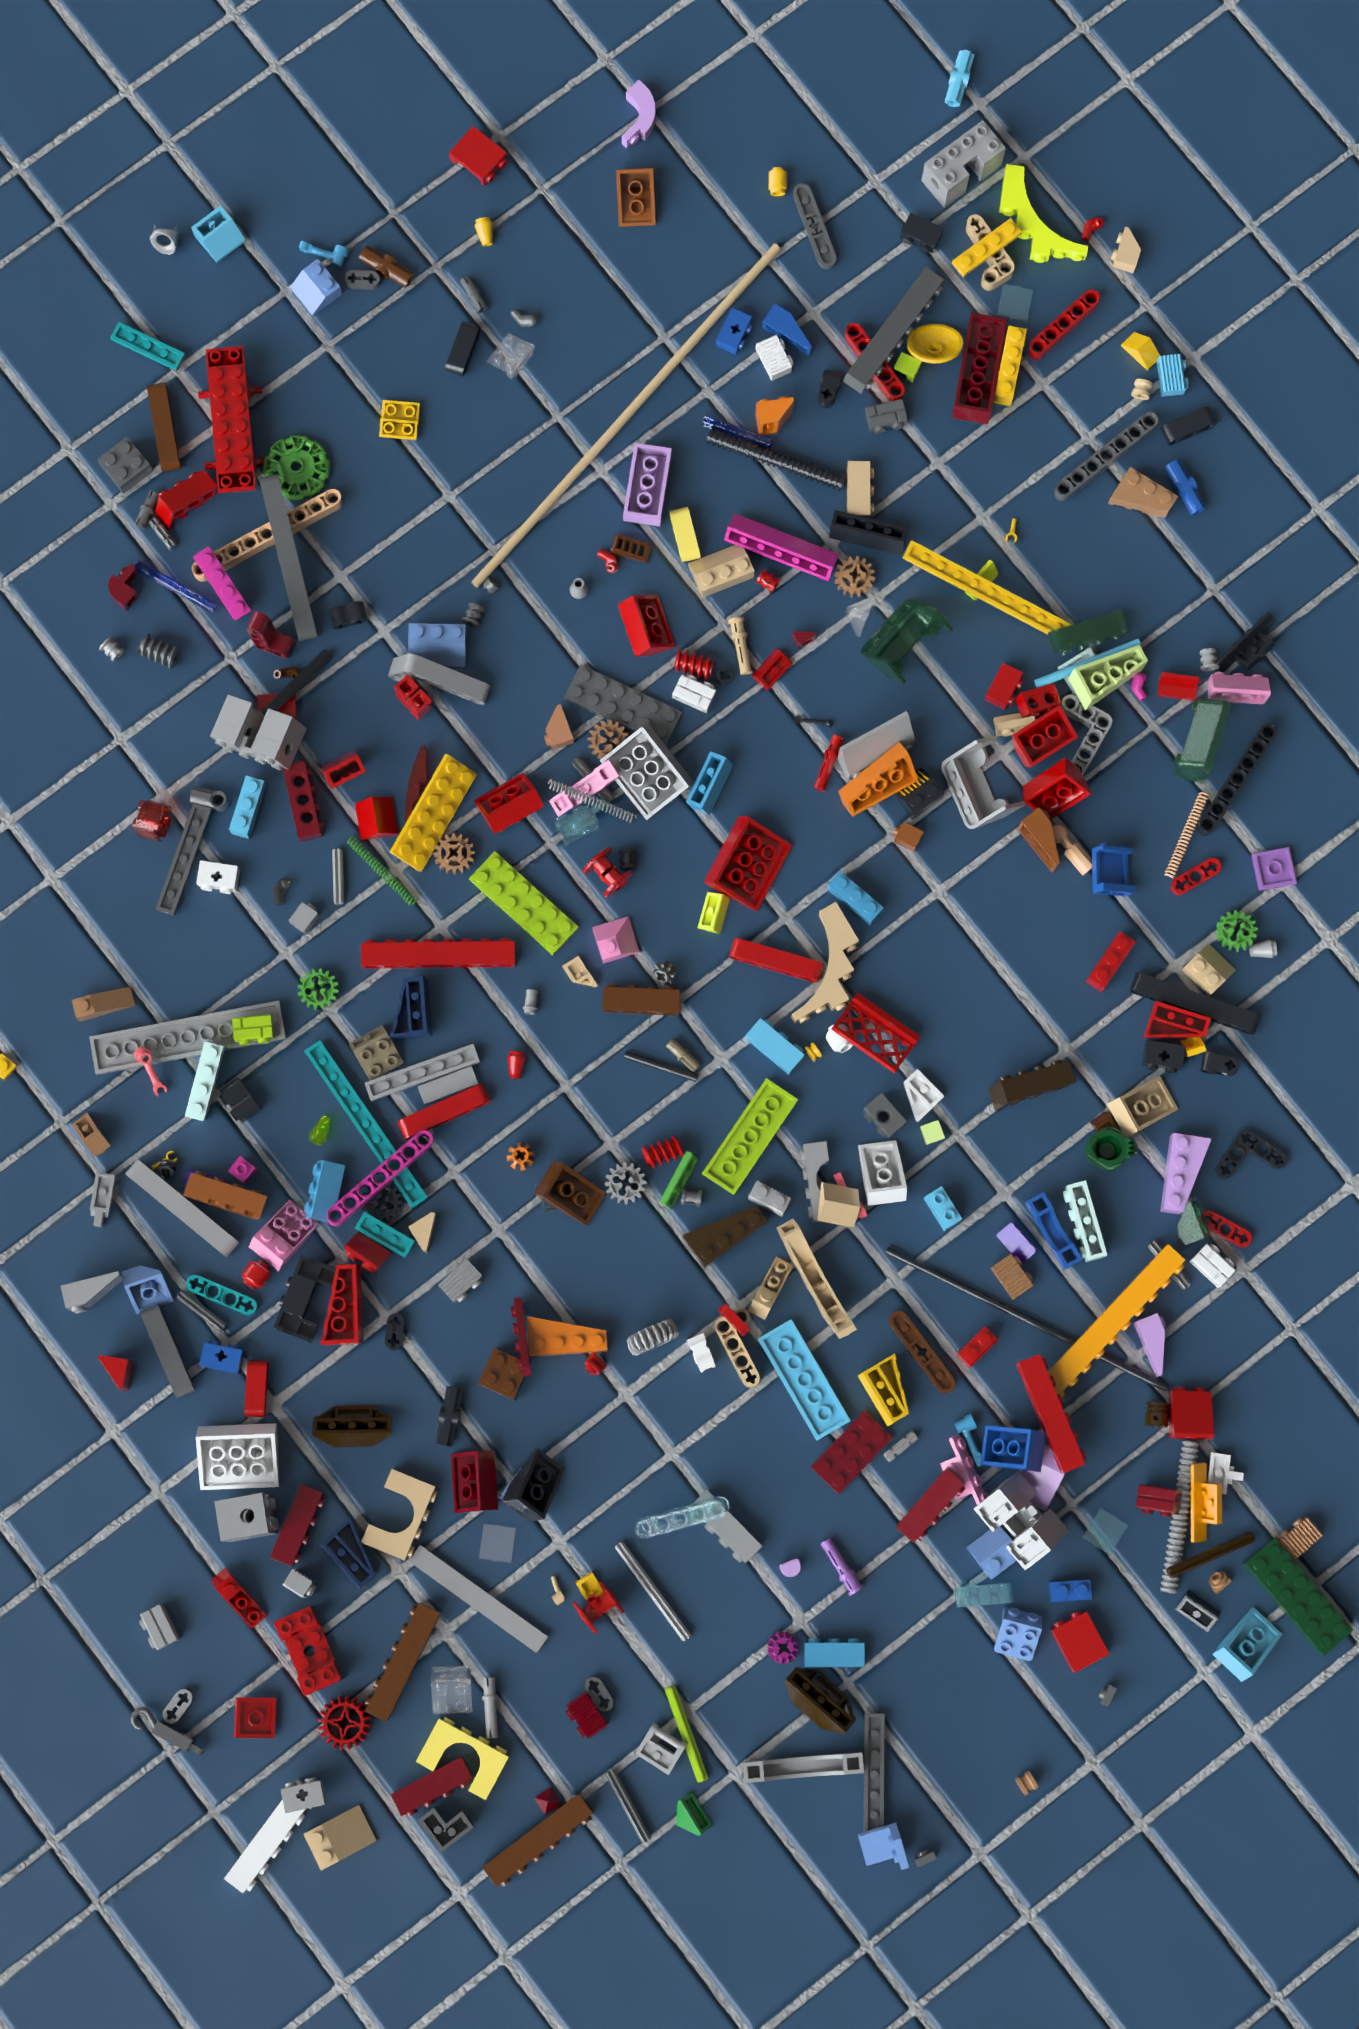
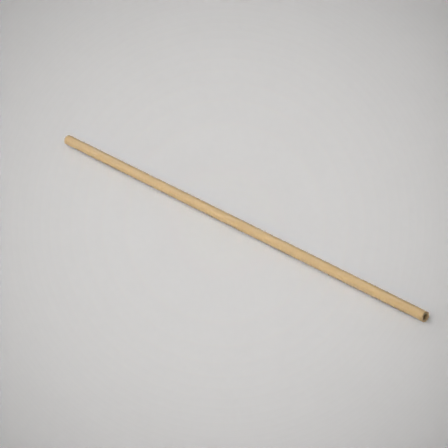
M774 243L471 581L476 588L480 587L778 254L781 248Z

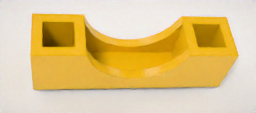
M1008 326L993 403L1011 406L1027 329Z

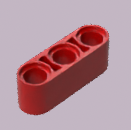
M248 1360L245 1417L265 1418L268 1361Z

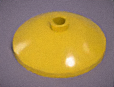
M927 324L916 328L910 333L907 339V347L909 352L920 361L939 364L948 362L961 353L963 338L952 327L942 324Z

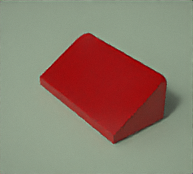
M775 649L751 676L766 690H769L793 663L781 650Z

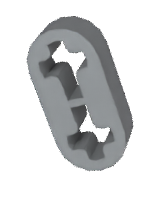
M188 1689L179 1690L164 1709L163 1719L170 1724L178 1722L192 1704L193 1693ZM187 1693L189 1701L178 1705L181 1700L179 1695ZM177 1707L178 1710L175 1712L176 1719H169L168 1710L173 1711Z

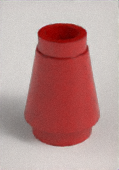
M510 1051L509 1056H507L509 1078L521 1079L526 1061L525 1052Z

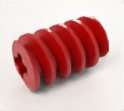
M679 647L674 665L677 672L683 667L684 674L690 669V675L694 676L697 672L698 678H701L704 674L705 680H708L712 675L716 658L713 662L710 661V656L703 660V654L696 658V652L689 656V650L682 654V650Z
M671 1136V1143L666 1138L664 1139V1145L657 1141L656 1148L652 1143L649 1144V1150L642 1146V1153L648 1169L649 1164L656 1168L657 1161L662 1166L663 1159L670 1163L671 1156L677 1161L678 1154L682 1158L685 1155L679 1138L677 1140L674 1136Z

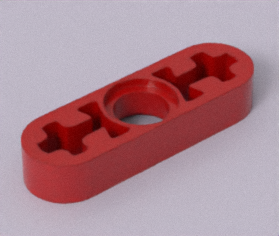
M1209 858L1178 876L1171 883V891L1175 895H1183L1216 876L1221 870L1220 861L1216 858ZM1209 863H1210L1211 865H1214V864H1215V865H1216L1215 871H1213V870L1207 871V872H1206L1207 877H1205L1204 870L1209 867ZM1191 873H1200L1201 880L1198 882L1193 881ZM1186 876L1188 883L1183 886V890L1180 888L1176 889L1177 882L1179 884L1185 882L1186 878L1184 877Z
M1205 1211L1199 1217V1223L1203 1228L1239 1248H1245L1252 1242V1236L1249 1231L1213 1211ZM1211 1215V1220L1214 1222H1218V1219L1221 1220V1222L1217 1225L1216 1230L1213 1229L1215 1224L1209 1223L1207 1225L1205 1223L1206 1220L1204 1219V1216L1207 1217ZM1222 1224L1230 1226L1231 1232L1228 1235L1221 1233L1220 1227ZM1235 1229H1237L1238 1231L1235 1234L1239 1236L1245 1234L1247 1242L1241 1244L1238 1237L1234 1236L1233 1239L1230 1237L1234 1234Z

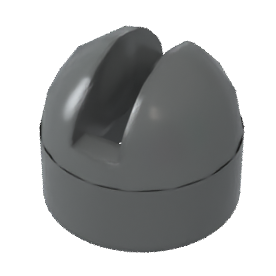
M489 577L484 582L483 589L487 588V593L492 594L500 588V585L495 579Z

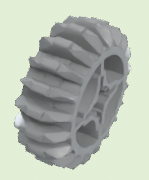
M672 1319L658 1322L628 1337V1348L632 1355L643 1354L677 1338L679 1334L678 1328Z

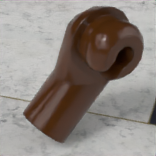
M296 667L276 669L273 672V676L276 679L290 677L294 679L300 672Z

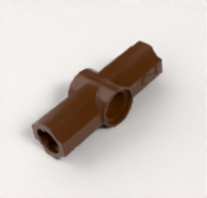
M368 245L361 251L359 260L375 269V272L382 278L391 279L404 288L411 284L414 273L399 265L390 255H383Z

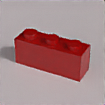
M1119 931L1086 982L1102 992L1136 941Z

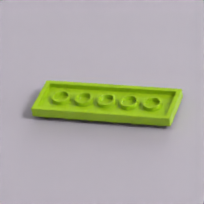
M495 851L469 878L478 889L552 956L579 929L572 920Z
M766 1078L702 1172V1175L732 1195H735L798 1099Z

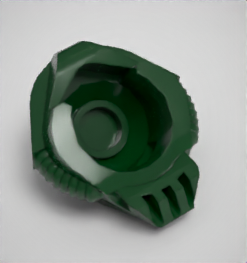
M1105 1127L1088 1139L1085 1145V1153L1093 1165L1109 1172L1120 1168L1126 1159L1137 1154V1143L1130 1138L1124 1137L1122 1131L1112 1127Z

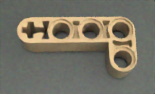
M974 214L968 218L966 233L974 244L992 232L980 215ZM1004 248L997 252L999 257H990L986 260L990 267L984 271L981 285L987 291L996 289L1012 278L1014 263ZM1001 268H1008L1009 272H1003ZM991 277L994 279V281L989 282L986 280V278Z
M742 1308L735 1310L736 1314L744 1313L746 1315L744 1323L747 1325L750 1320L749 1312ZM721 1317L715 1323V1331L742 1383L748 1388H754L760 1381L759 1373L737 1330L724 1317ZM719 1323H728L729 1330L721 1332L718 1328ZM730 1339L737 1340L738 1347L736 1349L728 1347L727 1342ZM740 1356H744L747 1359V1365L744 1367L738 1366L736 1362ZM749 1366L752 1368L749 1370L750 1375L756 1376L754 1384L746 1381L748 1378L746 1372L744 1374L741 1373V1371L746 1370Z

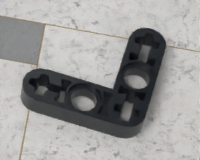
M1243 1130L1236 1136L1218 1163L1215 1172L1222 1180L1230 1178L1247 1152L1274 1169L1283 1168L1287 1164V1156L1252 1131ZM1247 1134V1135H1249L1248 1139H1249L1251 1142H1254L1255 1139H1256L1258 1142L1255 1143L1254 1146H1253V1148L1251 1149L1250 1146H1251L1252 1144L1249 1143V1142H1246V1143L1244 1144V1143L1242 1142V1141H1243V1138L1241 1137V1135H1242V1136H1245V1135ZM1260 1144L1265 1145L1267 1148V1152L1264 1155H1260L1257 1152V1146ZM1236 1149L1240 1152L1238 1160L1230 1157L1231 1150ZM1271 1150L1274 1151V1153L1271 1154L1272 1156L1276 1158L1278 1156L1282 1157V1164L1279 1163L1278 1165H1276L1275 1159L1272 1157H1270L1269 1160L1266 1159V1157L1270 1154ZM1227 1159L1232 1163L1227 1170L1230 1173L1222 1175L1220 1167L1224 1168L1228 1162L1225 1161Z

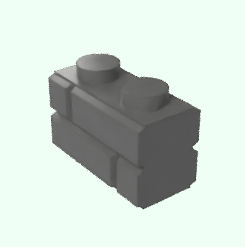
M902 399L865 408V416L870 433L881 434L889 428L899 430L907 424V415Z

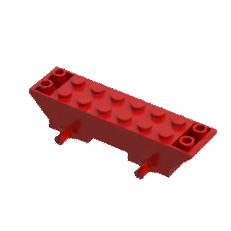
M243 346L206 349L209 391H198L199 399L210 398L215 462H204L205 470L216 469L218 494L256 490V471L258 465H263L265 457L257 458L254 452L250 399L251 394H262V386L250 387Z

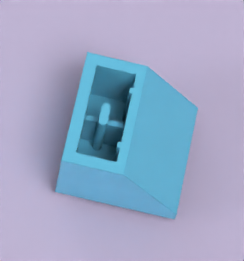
M221 205L191 227L195 238L216 263L246 241L232 218Z

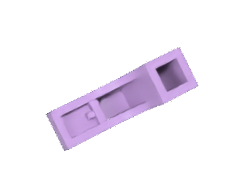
M640 80L626 91V100L639 113L635 124L622 135V144L626 148L631 144L635 145L640 137L646 140L650 136L655 124V102L653 96Z

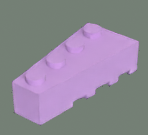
M1178 1133L1170 1135L1160 1212L1181 1214L1183 1212L1211 1138Z

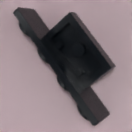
M1270 612L1261 616L1251 629H1248L1238 641L1233 643L1225 654L1219 657L1216 662L1219 666V672H1225L1234 662H1237L1249 671L1275 646L1274 641L1264 635L1274 624Z

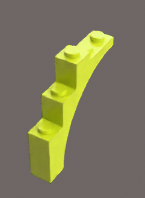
M1006 164L999 213H1003L1005 216L1017 215L1016 225L1022 231L1018 238L1024 240L1032 239L1029 259L1037 263L1048 262L1049 256L1052 255L1058 259L1066 257L1074 261L1085 260L1088 246L1073 243L1060 237L1038 218L1026 194L1024 166Z

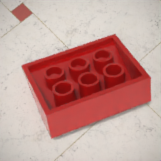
M738 816L704 883L748 908L758 911L792 845L752 818Z

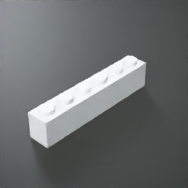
M300 1779L297 1780V1785L304 1784ZM301 1789V1792L298 1794L299 1798L302 1797V1800H305L308 1792H304V1789ZM282 1800L224 1879L240 1892L244 1893L246 1890L250 1892L257 1883L254 1880L257 1875H263L269 1867L267 1864L268 1860L271 1857L275 1858L280 1852L281 1848L279 1845L283 1840L287 1842L294 1833L291 1831L294 1825L297 1824L299 1826L305 1818L303 1813L306 1809L285 1813Z

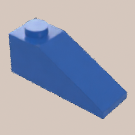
M774 304L763 320L762 328L773 335H777L778 338L810 356L812 346L789 310L782 305Z

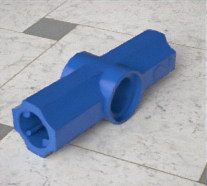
M1174 460L1166 465L1165 469L1173 482L1174 491L1178 498L1183 500L1191 516L1205 510L1206 505L1198 493L1197 484L1194 478L1188 475L1181 460Z

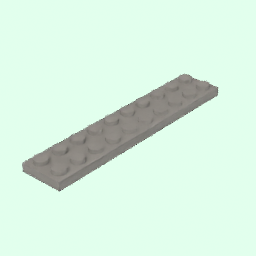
M280 1001L90 1036L95 1074L100 1075L144 1066L134 1056L135 1050L140 1046L149 1049L152 1057L151 1063L157 1064L199 1056L202 1053L205 1041L224 1045L225 1050L259 1044L258 1041H251L250 1045L240 1046L239 1043L234 1041L232 1018L271 1014L273 1017L274 1039L270 1040V1042L286 1039Z

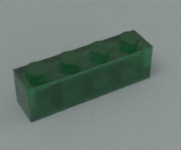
M1119 610L1050 631L1048 635L1054 654L1060 652L1061 656L1072 653L1071 649L1078 647V651L1089 648V643L1095 642V645L1106 642L1105 638L1112 637V640L1123 637L1122 633L1128 632V627L1123 610Z

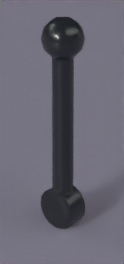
M800 716L794 717L796 724L805 722L826 725L827 727L833 726L831 720L820 721L803 719Z

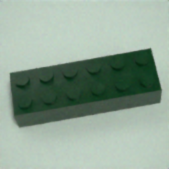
M1276 1538L1269 1539L1242 1563L1320 1656H1325L1353 1631L1351 1626Z

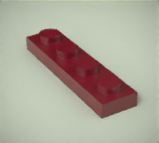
M521 1297L514 1298V1306H511L512 1318L516 1317L513 1329L514 1335L518 1334L519 1339L515 1340L516 1352H520L521 1356L517 1358L518 1369H522L523 1375L528 1376L531 1375L523 1304Z

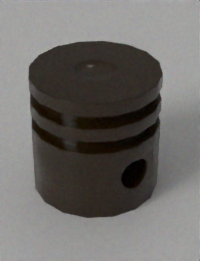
M1146 1402L1148 1407H1146L1147 1412H1145L1144 1426L1168 1428L1169 1414L1167 1412L1169 1409L1167 1407L1170 1404Z

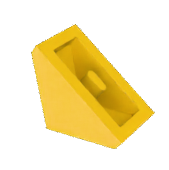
M1136 332L1131 334L1121 344L1147 371L1157 362L1160 356L1151 338Z

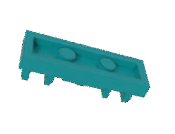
M365 1211L354 1228L404 1258L415 1240Z

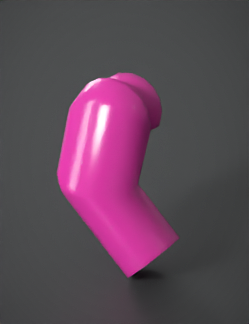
M1137 673L1133 677L1131 689L1140 702L1148 697L1142 689L1143 683L1146 681L1144 673Z

